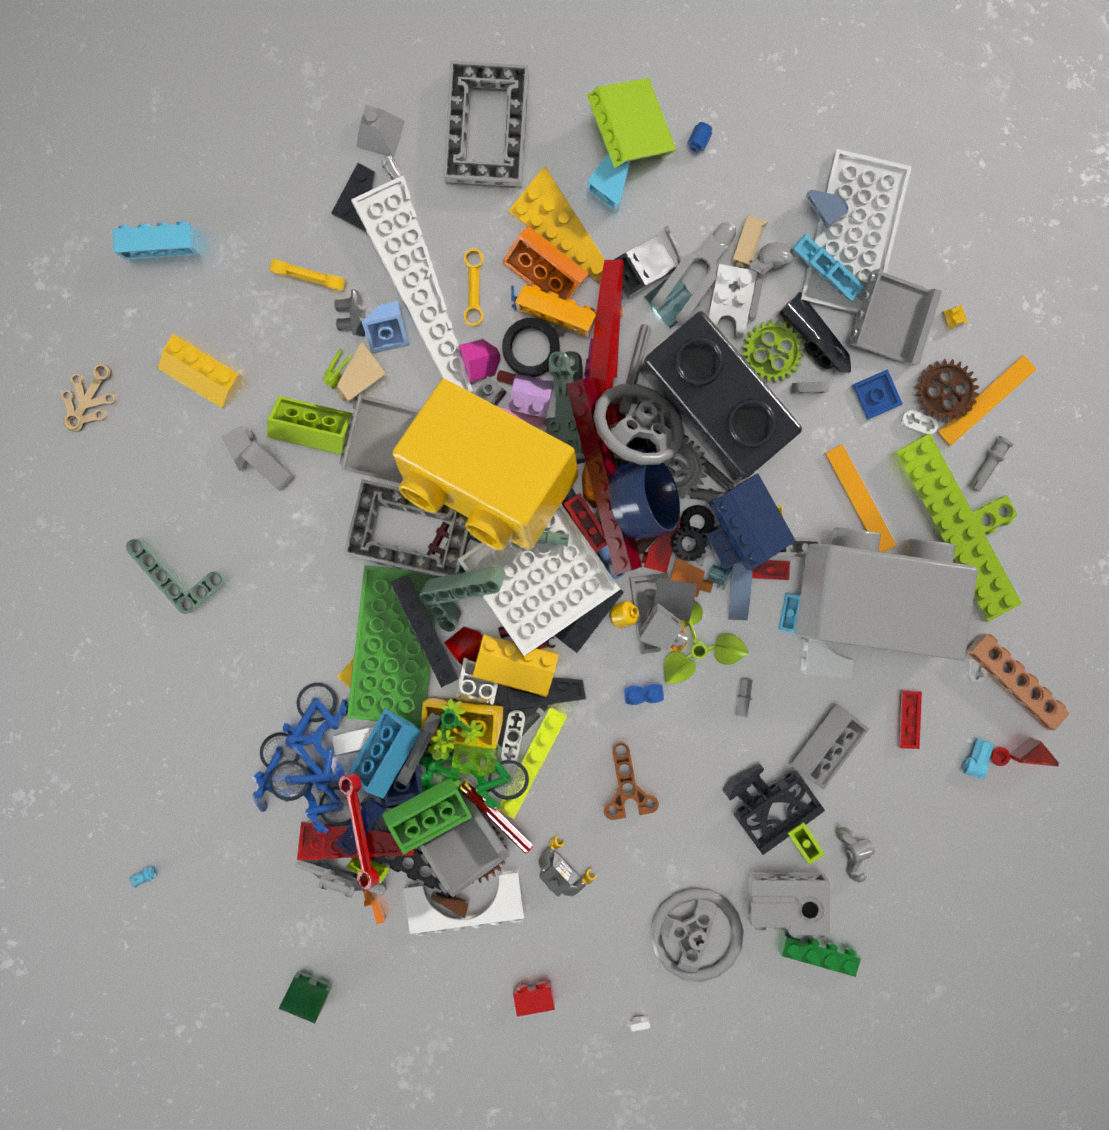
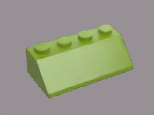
M278 396L267 420V437L342 454L345 447L344 440L349 433V420L353 413Z

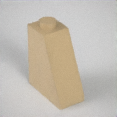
M364 343L359 345L337 384L338 396L342 401L347 400L348 403L386 376L385 371Z

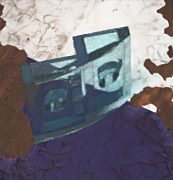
M667 277L644 298L671 329L678 323L675 318L692 294L686 288V285L679 280L660 308H657L651 302L669 277Z

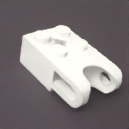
M719 264L716 271V280L714 281L708 317L716 326L722 318L731 319L734 323V335L742 338L746 331L757 272ZM732 284L738 288L735 292H731V288H729Z

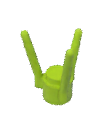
M342 349L338 350L330 366L324 372L325 376L322 378L332 389L337 386L342 377L340 371L352 358L349 355L336 370L333 369L342 353Z

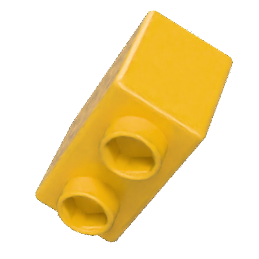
M444 378L440 380L393 449V456L403 479L399 484V491L406 499L430 513H437L442 505L445 504L468 517L465 523L466 529L479 541L496 550H505L510 541L526 550H531L578 479L576 455L573 447Z

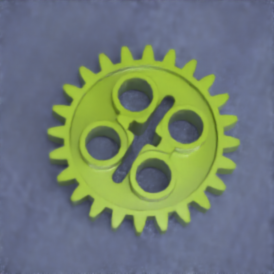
M769 320L766 326L762 321L761 328L757 325L754 326L755 333L753 331L748 332L751 338H744V341L748 344L742 345L746 352L741 355L747 357L746 361L756 373L760 374L761 379L766 377V382L773 378L776 383L778 377L784 381L785 374L791 377L792 373L790 370L797 372L798 369L795 365L802 364L798 358L804 357V354L799 353V351L804 349L803 346H799L803 339H796L799 332L793 334L792 330L794 327L792 326L787 329V322L780 326L779 320L776 321L775 325H773L772 320ZM764 334H770L773 337L772 343H766L763 340ZM782 342L790 344L789 351L782 350ZM760 343L761 345H763L764 347H766V348H768V349H771L772 347H775V348H776V349H775V352L780 353V354H782V355H786V356H788L789 358H788V359H785L784 357H782V356H780L779 354H776V353L772 356V355H770V353H771L770 350L765 349V348H760V347L757 346V344ZM756 352H763L765 359L763 361L757 360L755 357ZM775 359H779L782 362L781 369H776L773 366Z

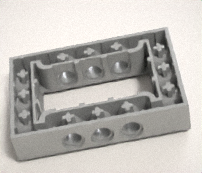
M450 61L444 161L445 182L522 187L528 65ZM470 88L507 90L506 130L504 133L505 150H503L504 163H495V161L476 162L473 159L472 161H466Z
M362 479L343 554L346 557L433 577H444L461 573L462 565L458 559L466 553L470 532L465 527V516L445 504L442 505L437 513H430L406 499L399 491V487ZM378 507H388L452 522V526L449 527L448 543L444 547V559L433 554L431 556L424 555L415 550L411 552L399 549L397 546L389 547L381 545L376 541H370Z

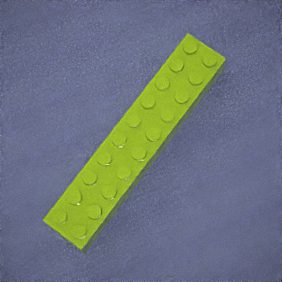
M926 434L893 452V457L939 542L955 545L953 563L973 565L977 568L978 573L973 604L982 621L989 622L1021 605L1022 602L931 434Z

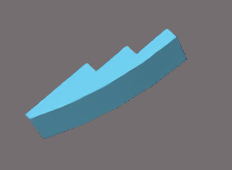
M803 234L791 248L848 300L853 301L863 290L864 286L840 261H836L823 247H819L807 234Z

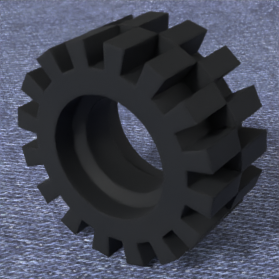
M690 506L681 515L680 527L691 526L690 519L694 515H701L705 520V524L700 531L706 532L713 528L715 524L714 515L706 506Z
M694 526L678 528L679 530L674 532V536H671L672 543H670V546H672L671 550L675 553V556L685 561H695L697 558H701L702 553L705 554L706 552L705 547L708 545L706 544L707 537H704V532ZM686 536H692L695 539L696 545L691 551H686L682 547V540Z

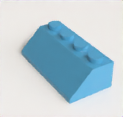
M385 708L347 774L355 773L360 778L363 790L384 798L422 731L413 723Z

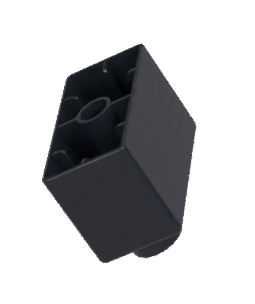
M703 311L693 315L651 351L640 368L641 374L658 393L670 401L680 414L681 420L735 482L750 477L802 432L801 424Z

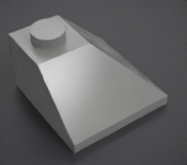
M365 104L359 125L357 147L385 156L391 155L394 158L405 121L385 110Z

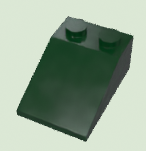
M296 973L279 1009L315 1024L324 1008L332 986H329V983L324 980L318 979L317 981L312 979L307 973Z

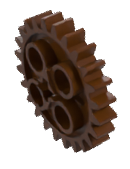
M943 359L942 365L935 361V367L929 364V372L923 370L922 374L924 377L919 376L917 380L921 383L915 386L920 389L915 395L921 396L917 400V403L923 402L921 410L927 408L926 415L933 413V419L940 416L941 422L945 417H947L949 422L952 421L953 416L956 420L960 419V414L965 417L967 415L966 410L971 411L973 409L970 404L975 405L977 403L973 398L979 396V393L974 392L979 386L973 384L978 379L971 378L974 372L967 373L968 366L961 368V361L954 365V359L949 364H947L946 359ZM941 374H949L950 381H944L941 378ZM956 386H964L965 393H959ZM949 387L951 390L945 394L944 390ZM929 388L937 389L938 395H930ZM944 400L952 401L953 408L945 407Z

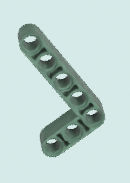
M131 539L126 544L128 554L176 609L183 614L192 613L226 583L224 573L213 571L208 573L188 591L143 539ZM136 542L141 547L139 552H135L133 549V545ZM149 556L153 559V564L150 567L146 564V559ZM160 571H163L166 574V578L164 581H161L158 578V574ZM215 574L220 578L218 585L212 582V577ZM173 585L177 586L178 588V594L176 596H174L171 593V587ZM200 587H203L206 592L203 598L198 595ZM185 600H189L191 603L189 610L183 607Z
M490 567L429 579L426 581L419 598L443 630L451 632L455 630L461 617V611L453 601L498 593L506 573L499 567Z

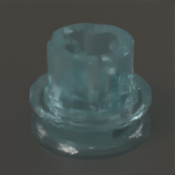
M713 564L707 580L716 583V588L721 587L724 590L729 581L732 567L723 569Z

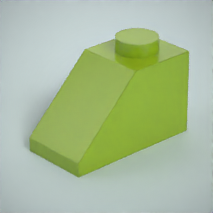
M804 822L788 832L795 847L809 865L825 855Z

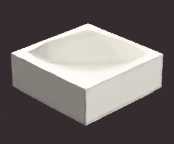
M648 1016L631 1019V1031L636 1032L649 1029L650 1022Z

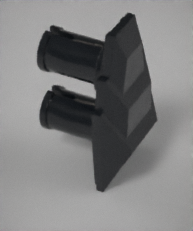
M758 764L730 778L723 788V792L730 801L738 797L743 805H747L753 799V796L746 790L751 785L757 789L759 794L768 790L769 786L760 777L764 768L761 764Z

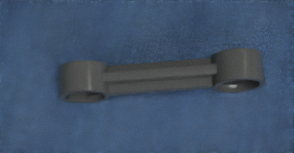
M432 712L430 713L396 780L397 782L405 786L408 785L441 721L440 716Z

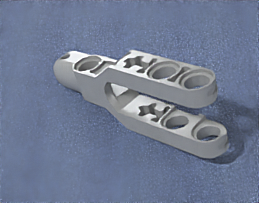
M729 222L721 223L701 251L685 255L651 303L660 308L690 265L698 262L699 259L706 261L709 265L706 277L675 318L677 322L683 325L716 280V262L736 234L733 224Z

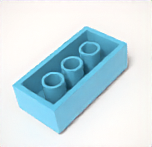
M186 221L176 222V225H169V223H157V226L139 224L135 228H130L129 225H120L118 229H112L114 253L123 259L200 254L199 231Z

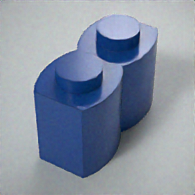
M657 682L646 683L643 686L639 684L627 685L624 687L625 703L638 705L644 701L648 703L661 702L664 700L663 686Z

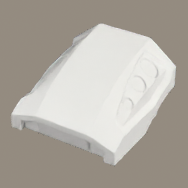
M464 658L455 698L462 702L493 705L498 684L472 677L476 662Z

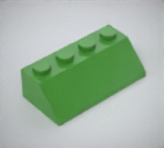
M451 777L382 814L403 855L472 818Z

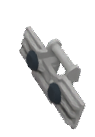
M301 860L295 864V867L311 872L320 879L318 888L325 890L328 888L343 893L349 898H352L354 891L366 890L359 885L357 873L350 875L332 869L330 864L324 862L313 863ZM334 879L345 882V886L333 882ZM381 884L367 889V891L384 895L386 891Z

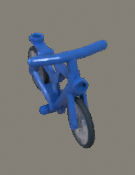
M312 683L305 686L300 691L296 702L297 710L302 716L296 728H292L288 723L283 725V731L288 735L285 740L287 747L295 749L314 775H309L307 768L297 761L288 760L278 764L271 772L269 785L272 793L281 800L293 801L299 799L307 792L310 784H316L315 789L326 792L329 783L339 782L340 778L345 776L341 764L336 765V774L330 773L333 749L328 748L325 750L321 741L324 732L328 729L337 730L339 728L342 716L346 717L348 714L349 705H346L347 701L342 699L339 711L333 717L332 714L335 711L337 699L332 688L326 684ZM324 721L317 728L315 734L303 735L310 722ZM314 744L317 753L325 759L323 772L301 745Z
M283 732L268 736L260 747V759L267 769L264 774L258 771L252 778L259 787L253 793L252 799L260 812L266 811V806L261 800L265 791L272 793L269 779L273 769L284 761L293 760L298 762L300 757L295 749L287 747L285 740L288 735ZM316 763V765L322 771L321 765L319 763ZM294 764L285 765L281 767L277 772L287 771L294 766ZM307 766L309 775H314V773ZM303 769L274 776L273 783L285 781L284 779L287 775L297 776L306 774ZM305 784L302 787L292 786L286 787L283 790L276 786L274 788L281 796L291 797L293 794H299L304 789ZM314 784L309 785L307 792L303 795L309 804L305 814L314 823L312 827L319 834L324 832L327 835L329 830L319 822L317 816L321 815L327 823L333 826H345L352 822L347 795L340 790L339 786L331 787L329 784L327 791L320 799L319 806H317L316 799L311 792Z

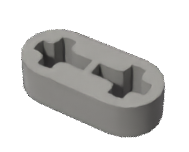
M828 382L792 383V393L795 394L829 392Z

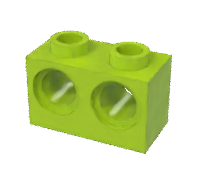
M1008 495L1001 496L973 511L986 535L997 530L996 527L1001 524L1003 526L1014 522L1013 518L1018 516ZM1002 506L1006 509L1004 517L999 514V509ZM984 515L989 518L987 526L982 524V517Z

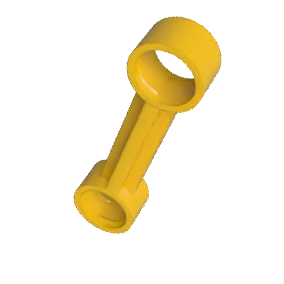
M473 248L469 249L464 255V261L468 267V308L464 312V320L469 326L477 327L483 322V313L479 308L480 267L483 265L484 258L478 249ZM474 252L478 253L481 257L480 263L476 266L470 265L467 262L468 255ZM471 310H476L481 315L480 320L476 323H469L467 320V313Z
M271 259L269 271L313 282L338 291H343L346 281L344 278L312 271L277 259Z

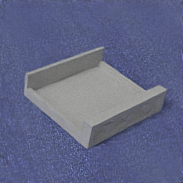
M881 268L875 269L868 276L867 282L869 284L867 290L862 295L863 303L861 309L856 314L857 322L850 333V344L910 366L919 365L942 291L938 289L930 290L882 272L883 269Z
M359 394L358 398L354 399L353 409H355L354 417L351 416L349 420L350 434L345 437L344 446H346L345 454H341L339 465H342L341 469L401 483L403 479L394 459L393 449L421 409Z
M464 794L461 796L472 818L417 847V849L420 848L423 852L420 855L424 862L431 865L432 868L429 870L435 879L439 878L441 883L438 885L445 894L448 892L452 897L510 856L482 811Z

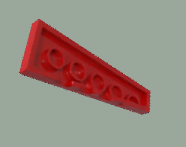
M301 822L297 860L359 858L353 827L323 824L329 830L326 835L324 832L319 834L312 827L314 825L313 822ZM364 829L370 857L414 855L415 849L403 855L391 832Z

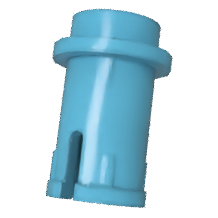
M145 867L143 871L129 877V881H135L131 885L136 888L147 881H153L156 875L152 867Z

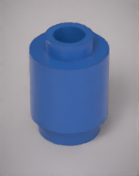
M699 122L698 125H695L687 142L689 148L697 153L705 151L712 136L711 131L713 128L704 122Z

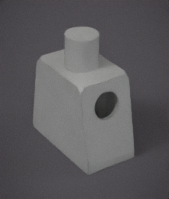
M658 603L639 630L640 641L666 650L671 647L673 642L683 646L688 636L681 632L682 623L680 619Z

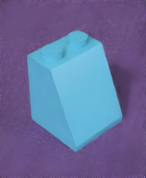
M608 153L587 180V190L616 212L620 208L630 161L614 168Z

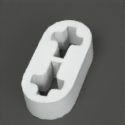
M907 411L901 417L903 426L924 435L933 434L938 429L936 419L917 411ZM912 414L913 419L917 420L918 423L911 422L910 424H908V419H906V416H910ZM930 421L933 429L926 431V426L921 425V423H928Z
M990 650V651H989V657L992 659V658H993V653H992V651ZM972 658L968 669V677L974 682H983L988 672ZM979 669V672H981L982 675L978 676L977 679H975L976 675H974L973 672L978 671Z

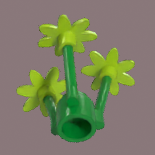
M449 699V706H441L446 711L441 715L443 724L440 728L442 732L438 730V737L431 738L432 741L437 742L434 745V749L436 750L441 747L443 753L446 752L447 747L454 749L455 747L451 742L457 739L453 736L449 737L450 730L446 731L447 728L454 729L460 726L466 730L460 735L466 737L465 744H468L471 740L474 744H477V737L484 736L480 732L483 724L476 726L475 720L471 722V727L463 724L459 714H464L466 711L459 709L461 701L454 705L452 699Z

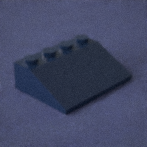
M758 473L708 501L746 570L754 569L796 541Z

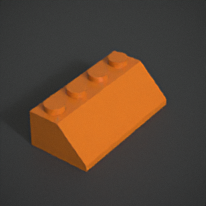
M530 226L518 235L502 260L506 266L529 284L540 287V291L545 293L551 291L559 294V298L566 300V298L571 299L589 275L588 272Z

